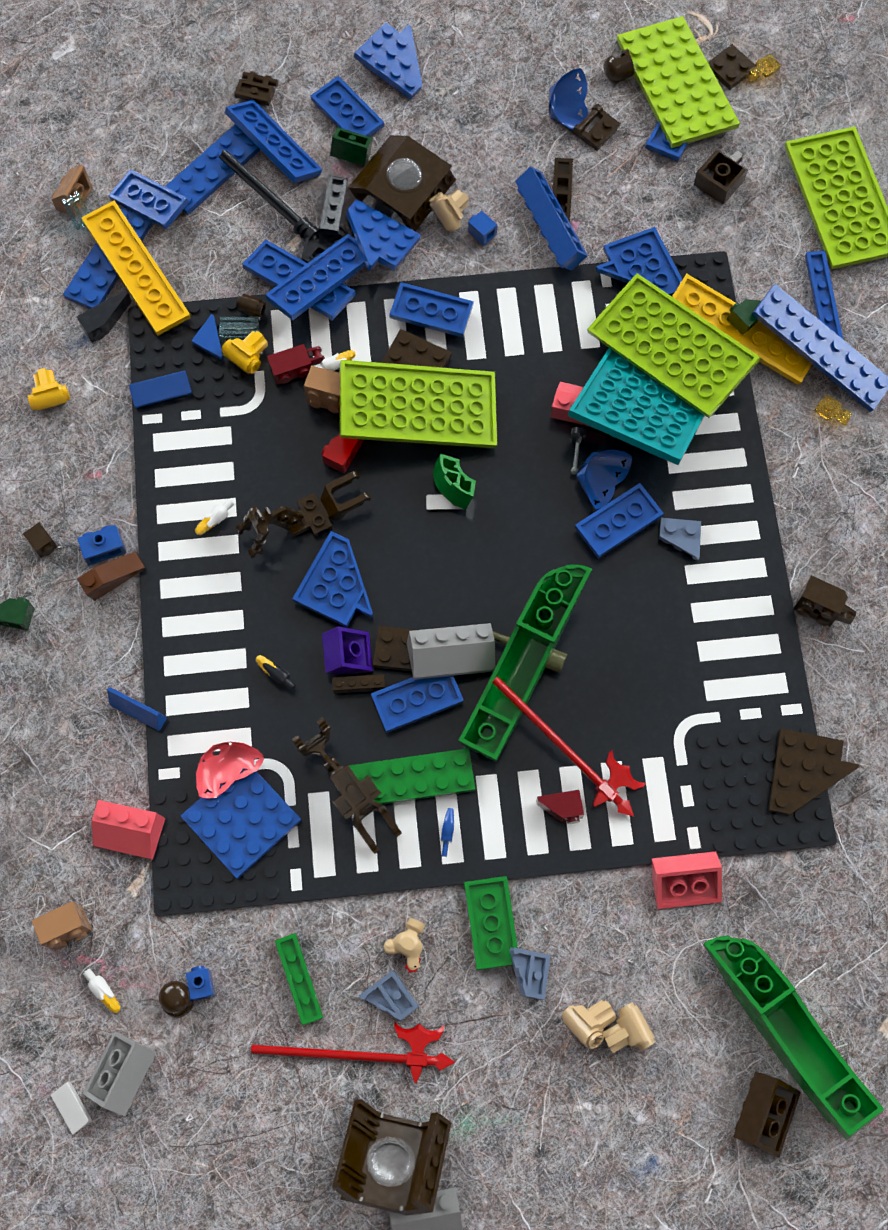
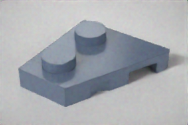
M661 518L659 539L673 545L679 551L683 550L693 556V559L699 560L701 521Z
M515 947L510 948L509 951L521 996L545 1000L550 955Z
M392 970L359 995L361 999L368 1001L382 1011L388 1012L399 1020H403L420 1007L395 970Z

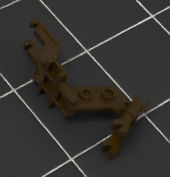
M352 471L326 484L320 500H318L315 493L298 500L299 511L283 506L273 512H270L269 508L266 507L263 512H260L257 507H251L247 515H245L243 522L236 526L239 535H242L244 530L250 531L252 525L257 532V537L252 547L248 550L250 557L255 558L256 554H263L264 551L261 547L265 544L269 534V524L289 530L292 537L311 529L316 537L318 533L326 529H333L330 520H340L349 511L362 506L364 501H370L369 493H363L343 504H338L333 497L335 491L351 484L353 479L358 480L360 478L357 471Z
M322 717L316 721L320 729V733L305 744L298 735L291 740L302 756L306 757L310 754L321 755L325 761L323 766L331 774L329 778L341 793L340 796L333 800V803L345 819L354 814L352 822L370 850L376 854L380 850L361 823L363 818L373 811H378L396 837L400 836L402 832L388 813L386 807L373 800L381 792L372 782L370 776L367 775L359 781L347 764L342 767L333 756L331 758L327 756L325 745L330 740L331 728Z

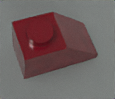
M579 790L537 796L536 804L559 821L575 824L580 822V819H583L584 811Z

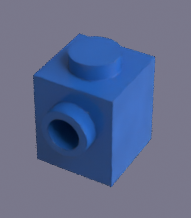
M480 211L469 219L468 233L484 246L497 235L498 224L483 211Z
M204 966L191 968L192 972L186 973L190 1000L198 1001L215 997L211 970L205 969Z

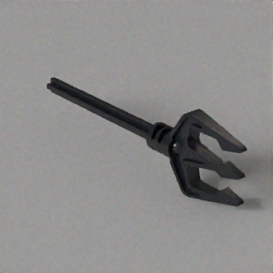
M227 150L221 151L219 159L294 226V232L299 234L300 238H304L305 245L301 259L304 262L309 263L317 253H322L331 247V242L340 240L348 234L341 225L338 236L319 234V229L313 226L309 219L298 216Z

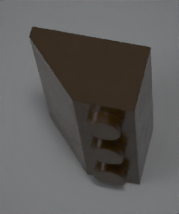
M755 1071L754 1077L750 1082L746 1100L742 1106L739 1121L735 1126L733 1137L779 1158L801 1092L778 1078Z

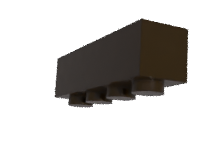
M382 674L333 677V693L379 691L385 688V676Z

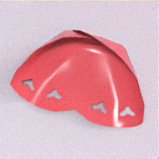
M230 741L213 745L201 757L198 764L196 781L199 796L202 798L218 797L234 781L258 771L263 763L264 756L256 748L241 742ZM220 749L219 755H212L213 751ZM208 789L209 791H211V792H213V793H209V792L204 793V792Z

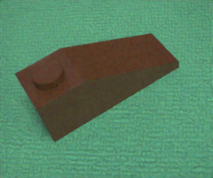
M135 551L94 567L78 577L77 580L85 594L96 601L146 568Z

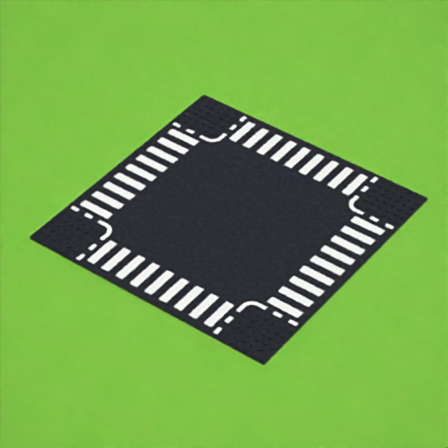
M719 251L671 256L682 279L687 273L736 303L727 252ZM606 262L577 265L572 271L561 267H549L348 286L355 290L356 296L333 321L312 308L307 309L292 321L266 300L265 294L251 295L262 299V302L266 303L264 315L257 318L238 312L236 307L238 297L182 302L190 313L191 318L157 336L138 306L130 307L128 309L131 384L186 371L192 394L138 408H135L132 400L139 557L146 568L139 573L145 705L160 712L167 718L159 731L146 725L149 807L151 812H156L165 818L152 860L154 914L159 917L463 885L464 882L503 876H507V880L652 865L653 858L716 852L718 857L835 845L837 837L828 789L791 815L768 811L779 730L783 728L817 735L750 373L710 418L704 417L679 465H676L593 427L551 417L552 405L559 383L564 382L584 387L609 348L587 331L588 327L628 284L597 273L596 266ZM400 283L474 301L463 338L390 319L389 314ZM211 314L215 318L221 349L227 340L239 338L243 341L252 331L260 332L268 341V346L259 354L261 365L254 374L246 373L224 355L223 360H220L192 344V339ZM402 329L451 351L452 356L445 368L495 372L496 448L365 439L344 474L325 465L321 455L324 446L329 445L330 441L340 434V412L332 413L328 409L322 407L314 408L307 404L304 389L307 376L298 377L288 383L276 385L267 356L304 344L306 349L320 346L322 349L321 355L325 358L337 353L340 354L353 350L356 356L352 361L381 363L399 330ZM340 367L334 372L340 373ZM581 427L587 430V437L579 446L578 470H580L586 459L593 452L618 450L632 456L631 467L626 478L615 485L614 495L608 503L640 483L664 513L661 518L701 521L699 560L693 559V556L683 550L679 551L673 545L659 539L661 518L599 559L596 557L575 529L577 523L599 509H595L577 479V474L573 475L571 473L576 443L571 439L572 428ZM440 454L459 459L462 471L469 478L476 481L474 496L466 510H427L426 508L427 495H442L433 477V467ZM626 459L621 461L623 467L625 466ZM352 471H357L360 478L358 480L353 479L351 484L335 491L333 497L338 504H343L363 493H369L370 501H364L362 506L349 511L340 520H330L333 529H326L318 533L316 537L311 529L292 537L289 530L269 524V534L265 544L261 547L264 551L263 554L260 555L258 553L255 558L250 557L248 550L252 547L257 537V532L252 525L250 531L244 530L243 534L239 535L236 526L243 522L245 515H247L251 507H257L260 512H263L266 507L269 508L270 512H273L283 506L299 511L298 500L313 493L320 500L326 484ZM615 472L616 478L618 477V474H620L621 472ZM608 490L602 492L604 494V497L606 496ZM228 499L234 503V506L228 510V516L223 521L202 535L195 533L197 525L202 522L216 505H223ZM332 531L349 539L366 590L373 617L371 618L356 610L347 628L369 632L372 666L378 626L425 630L491 623L492 631L511 637L534 588L545 574L553 569L570 564L592 568L583 591L555 647L556 650L567 654L563 668L558 673L545 667L527 706L602 780L606 779L608 781L610 778V771L606 765L608 753L612 749L617 763L630 766L632 777L636 781L646 784L644 787L636 790H631L624 786L616 790L623 800H629L634 817L618 813L617 805L613 801H606L594 807V798L598 793L595 789L597 786L522 713L497 762L469 749L475 791L383 804L402 832L398 837L394 835L378 811H373L363 818L361 823L380 850L374 854L352 823L354 814L345 819L333 803V800L340 796L341 793L329 778L331 774L323 766L325 761L321 755L310 754L306 757L302 756L291 739L298 735L305 744L320 733L316 721L323 717L331 728L330 740L325 745V753L329 758L333 756L342 767L346 764L349 766L467 749L458 740L493 672L454 675L464 703L388 733L384 729L371 697V693L376 691L334 694L333 677L384 674L386 688L412 678L413 674L412 671L373 667L372 672L342 676L325 672L322 633L338 626H344L293 602L292 598L329 533ZM495 641V668L506 645ZM259 655L264 656L290 674L289 679L296 684V687L290 691L284 685L278 686L257 664L256 657ZM230 741L245 743L256 748L264 756L263 763L257 772L302 820L238 880L181 817L186 810L201 798L197 790L196 772L201 757L213 745ZM220 749L213 751L212 755H219ZM579 790L584 816L583 819H580V822L575 824H567V821L561 822L536 804L537 796ZM453 808L452 842L448 845L447 857H443L442 827L447 809Z

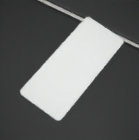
M443 495L426 496L427 510L462 509L454 506Z

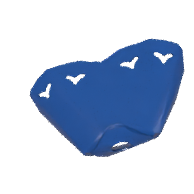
M581 68L572 69L549 89L550 118L571 130L588 115V109L584 102L588 89L587 80ZM578 73H579V78L581 79V81H579L578 79H576ZM580 109H582V117L578 114L580 112Z
M618 450L593 452L578 471L577 479L595 509L605 506L614 495L615 485L626 478L632 462V456L628 453ZM626 459L625 466L623 467L621 461ZM615 472H621L620 474H618V477L616 478ZM608 490L606 496L604 497V494L602 492Z

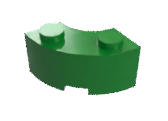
M440 454L433 467L435 484L448 501L454 506L466 510L474 496L476 481L469 478L462 471L459 459Z

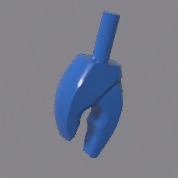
M453 808L447 809L442 827L443 857H447L448 845L452 842Z

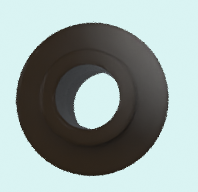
M243 294L242 297H238L236 307L238 312L257 318L264 315L266 303L262 302V299Z

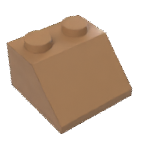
M83 165L69 169L66 175L62 177L57 191H54L52 195V201L56 210L74 217L79 213L93 188Z

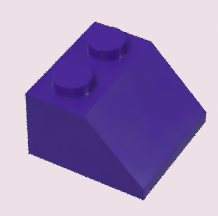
M338 626L322 633L326 673L342 676L373 671L369 632Z

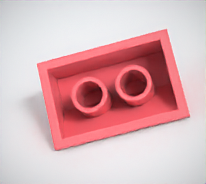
M560 382L552 405L551 417L591 427L567 416L571 406L584 387Z
M98 800L91 820L93 846L153 860L165 818L156 812Z
M716 852L652 859V879L657 909L722 902V866Z

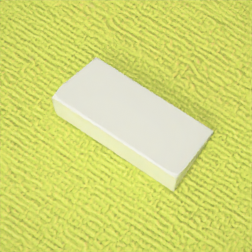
M71 1082L65 1083L51 1094L72 1135L93 1122Z

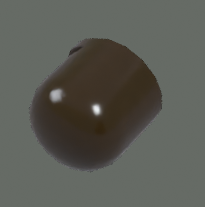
M629 49L622 50L620 58L610 55L605 59L604 72L610 81L618 82L634 76V65Z
M177 980L170 981L160 989L159 1003L163 1011L174 1018L184 1017L192 1010L194 1001L190 1000V991L183 982ZM188 1006V1008H187L186 1011H184V1012H182V1013H180V1014H173V1013H179V1012H181L182 1010H184V1009Z

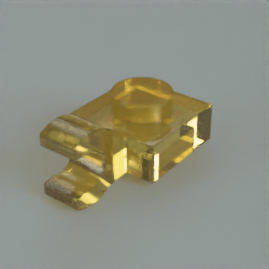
M770 53L756 61V67L750 69L751 75L747 78L751 82H755L761 75L767 78L778 72L781 64Z
M828 394L825 395L814 410L830 422L835 418L843 425L847 424L852 415L848 410L841 409L843 404Z

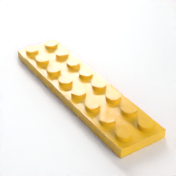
M115 201L81 217L82 222L157 336L191 318L190 313Z
M687 273L672 297L760 356V363L795 384H801L812 364L760 321L742 335L727 320L731 313L729 310L735 304L734 301Z

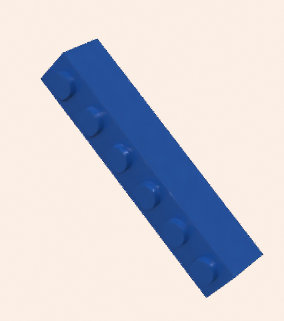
M530 166L515 180L518 186L517 190L524 197L526 207L533 214V220L541 228V235L547 239L549 243L548 248L555 254L557 264L561 268L572 271L588 255L540 170Z

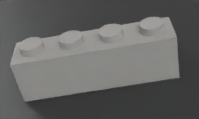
M491 623L409 631L407 648L414 680L493 672L495 670V640Z

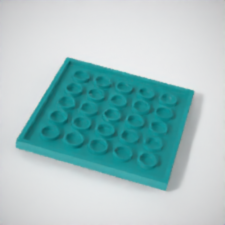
M610 348L606 351L567 415L676 465H679L705 417V415Z

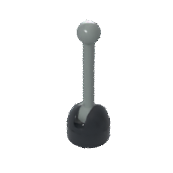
M574 427L571 430V439L576 443L573 468H571L573 475L578 474L579 471L577 463L580 443L584 442L587 437V430L581 427Z

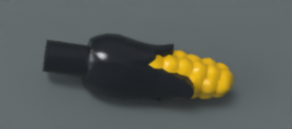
M259 655L256 657L257 664L278 686L284 685L290 691L296 687V684L289 679L290 674L264 656Z

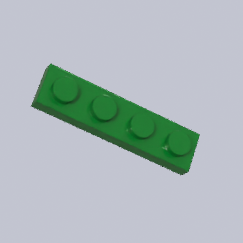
M296 933L275 940L302 1026L323 1019L324 1017Z

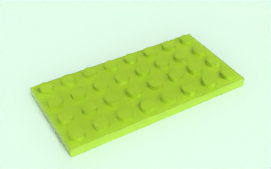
M683 16L617 35V42L621 50L629 49L634 65V76L657 121H659L663 133H665L671 148L739 128L740 122Z
M853 126L786 141L784 147L831 270L888 257V207L856 127Z
M638 273L587 329L590 335L708 418L714 414L760 361V356Z
M341 360L340 438L496 448L495 372Z

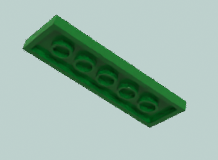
M469 748L349 765L359 781L367 775L370 776L372 782L381 792L373 800L381 804L475 791Z

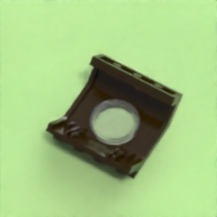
M390 135L348 188L354 197L363 202L367 195L372 196L397 213L406 227L416 232L433 210L430 206V199L441 192L444 195L456 181V178L450 170L451 164L411 137Z
M362 1099L354 1100L332 1189L341 1194L340 1200L402 1215L433 1212L452 1123L438 1112L431 1113L428 1122H417L382 1114Z

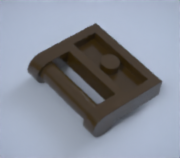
M595 104L586 118L580 124L574 126L573 132L598 151L619 129L621 123L605 112L601 105ZM596 116L599 117L600 120L587 133L584 129L596 118Z

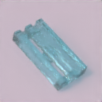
M76 191L74 196L69 195V199L65 200L64 198L61 201L76 230H79L85 225L82 222V215L75 201H79L85 215L89 214V211L80 193ZM70 204H72V206H73V208H74V210H75V212H76V214H77V216H78V219H79V221H80V224H78V222H77V220H76V218H75V216H74V214H73V212H72V210H71V208H70V206H69Z
M220 317L219 336L247 337L252 331H245L243 329H254V332L258 331L259 318Z

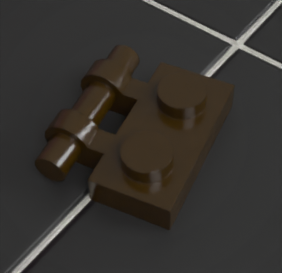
M244 71L242 74L243 79L239 80L234 92L235 98L246 101L254 100L258 104L269 106L275 93L272 86L277 87L279 80L269 75L261 76L257 75V72L250 71L249 73Z

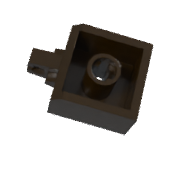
M716 150L697 171L693 185L724 205L745 181L748 169L739 164L742 161L743 154L737 150L729 158L719 150Z
M812 575L802 588L794 605V610L799 615L809 616L823 626H831L835 620L851 624L857 613L845 605L848 598L845 590Z

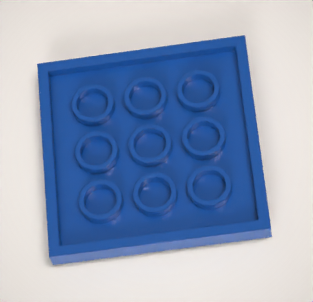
M257 771L245 778L234 781L225 792L216 798L201 797L181 815L183 820L237 880L302 821Z

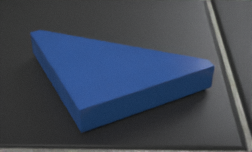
M211 314L192 339V344L223 360L215 318Z

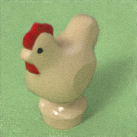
M409 918L408 922L405 923L407 931L399 933L394 939L387 940L384 943L383 949L389 955L397 953L404 955L407 958L405 969H408L409 973H415L421 967L419 962L421 961L420 955L423 949L418 934L424 932L425 924Z

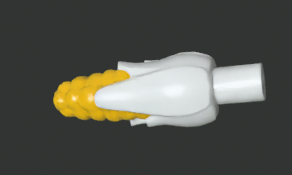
M353 350L340 354L337 353L325 358L318 367L335 371L340 367L341 360H352L355 358L356 353Z
M228 499L223 505H216L202 522L197 525L195 533L202 535L223 521L228 516V510L234 506V503Z
M90 968L87 969L83 975L89 981L88 987L90 991L110 1011L118 1013L121 1006L105 979L101 976H96Z

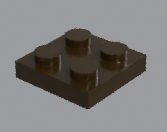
M733 44L708 61L715 77L729 90L733 89L757 69V66Z
M378 626L373 667L412 671L407 639L409 631L415 630Z

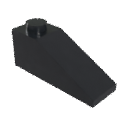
M127 289L76 316L91 343L101 340L105 335L109 334L131 304L132 300Z

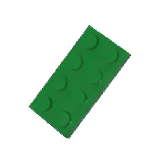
M507 876L464 882L476 970L513 965L509 950L512 947L518 948Z

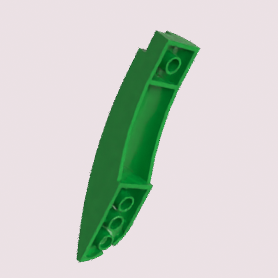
M566 565L549 571L537 583L478 704L458 740L462 745L477 754L479 753L497 762L522 712L492 681L498 676L527 705L574 610L592 568L583 565Z

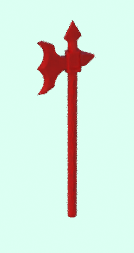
M498 676L492 681L597 786L595 789L598 793L594 798V807L606 801H613L617 805L618 813L634 817L629 800H623L618 795L619 792L616 789L624 786L631 790H636L644 787L646 783L638 782L632 777L630 766L620 765L616 762L613 756V749L608 753L606 765L610 771V778L608 781L606 779L602 780Z
M396 1022L394 1023L398 1038L405 1040L411 1046L412 1052H407V1055L254 1044L251 1046V1054L406 1064L407 1067H411L414 1083H417L422 1073V1068H427V1065L436 1066L439 1070H442L456 1063L443 1053H439L437 1056H427V1053H423L424 1048L429 1043L439 1041L444 1032V1025L437 1030L431 1031L424 1028L420 1023L410 1029L401 1028Z

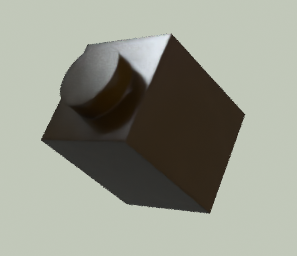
M40 522L23 533L40 558L50 555L57 548V545Z

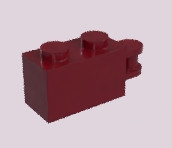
M304 344L268 355L269 366L276 385L288 383L298 377L308 376L311 365L321 364L325 359L321 355V347L316 346L306 349Z

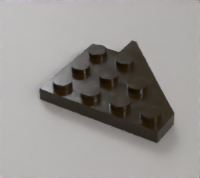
M400 329L381 363L445 368L452 356V352Z
M781 728L778 735L768 811L791 815L859 768V764L841 761L844 740Z

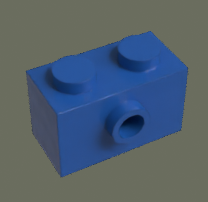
M107 525L99 531L87 532L77 538L83 558L88 566L127 553L120 531L116 525Z

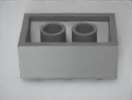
M114 1031L83 1095L101 1107L125 1116L127 1110L132 1105L138 1088L143 1083V1078L148 1068L153 1063L156 1051Z
M456 1186L438 1189L434 1210L431 1213L402 1215L389 1211L392 1230H463Z

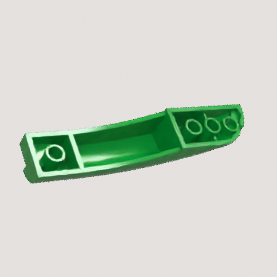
M730 936L716 937L703 944L735 997L768 1045L828 1123L832 1122L846 1141L868 1126L884 1111L881 1104L852 1071L824 1034L797 994L795 987L763 949L745 938L739 939Z

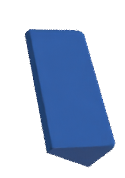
M186 371L129 385L135 408L192 394Z
M108 687L107 693L110 706L158 731L161 730L167 719L165 715Z

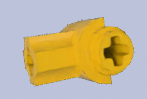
M252 331L243 341L239 338L227 340L222 346L221 351L227 359L246 373L254 374L261 365L259 354L268 346V341L260 332Z
M39 369L33 375L36 387L32 388L31 395H27L32 410H43L71 400L67 386L59 384L55 380L52 370Z

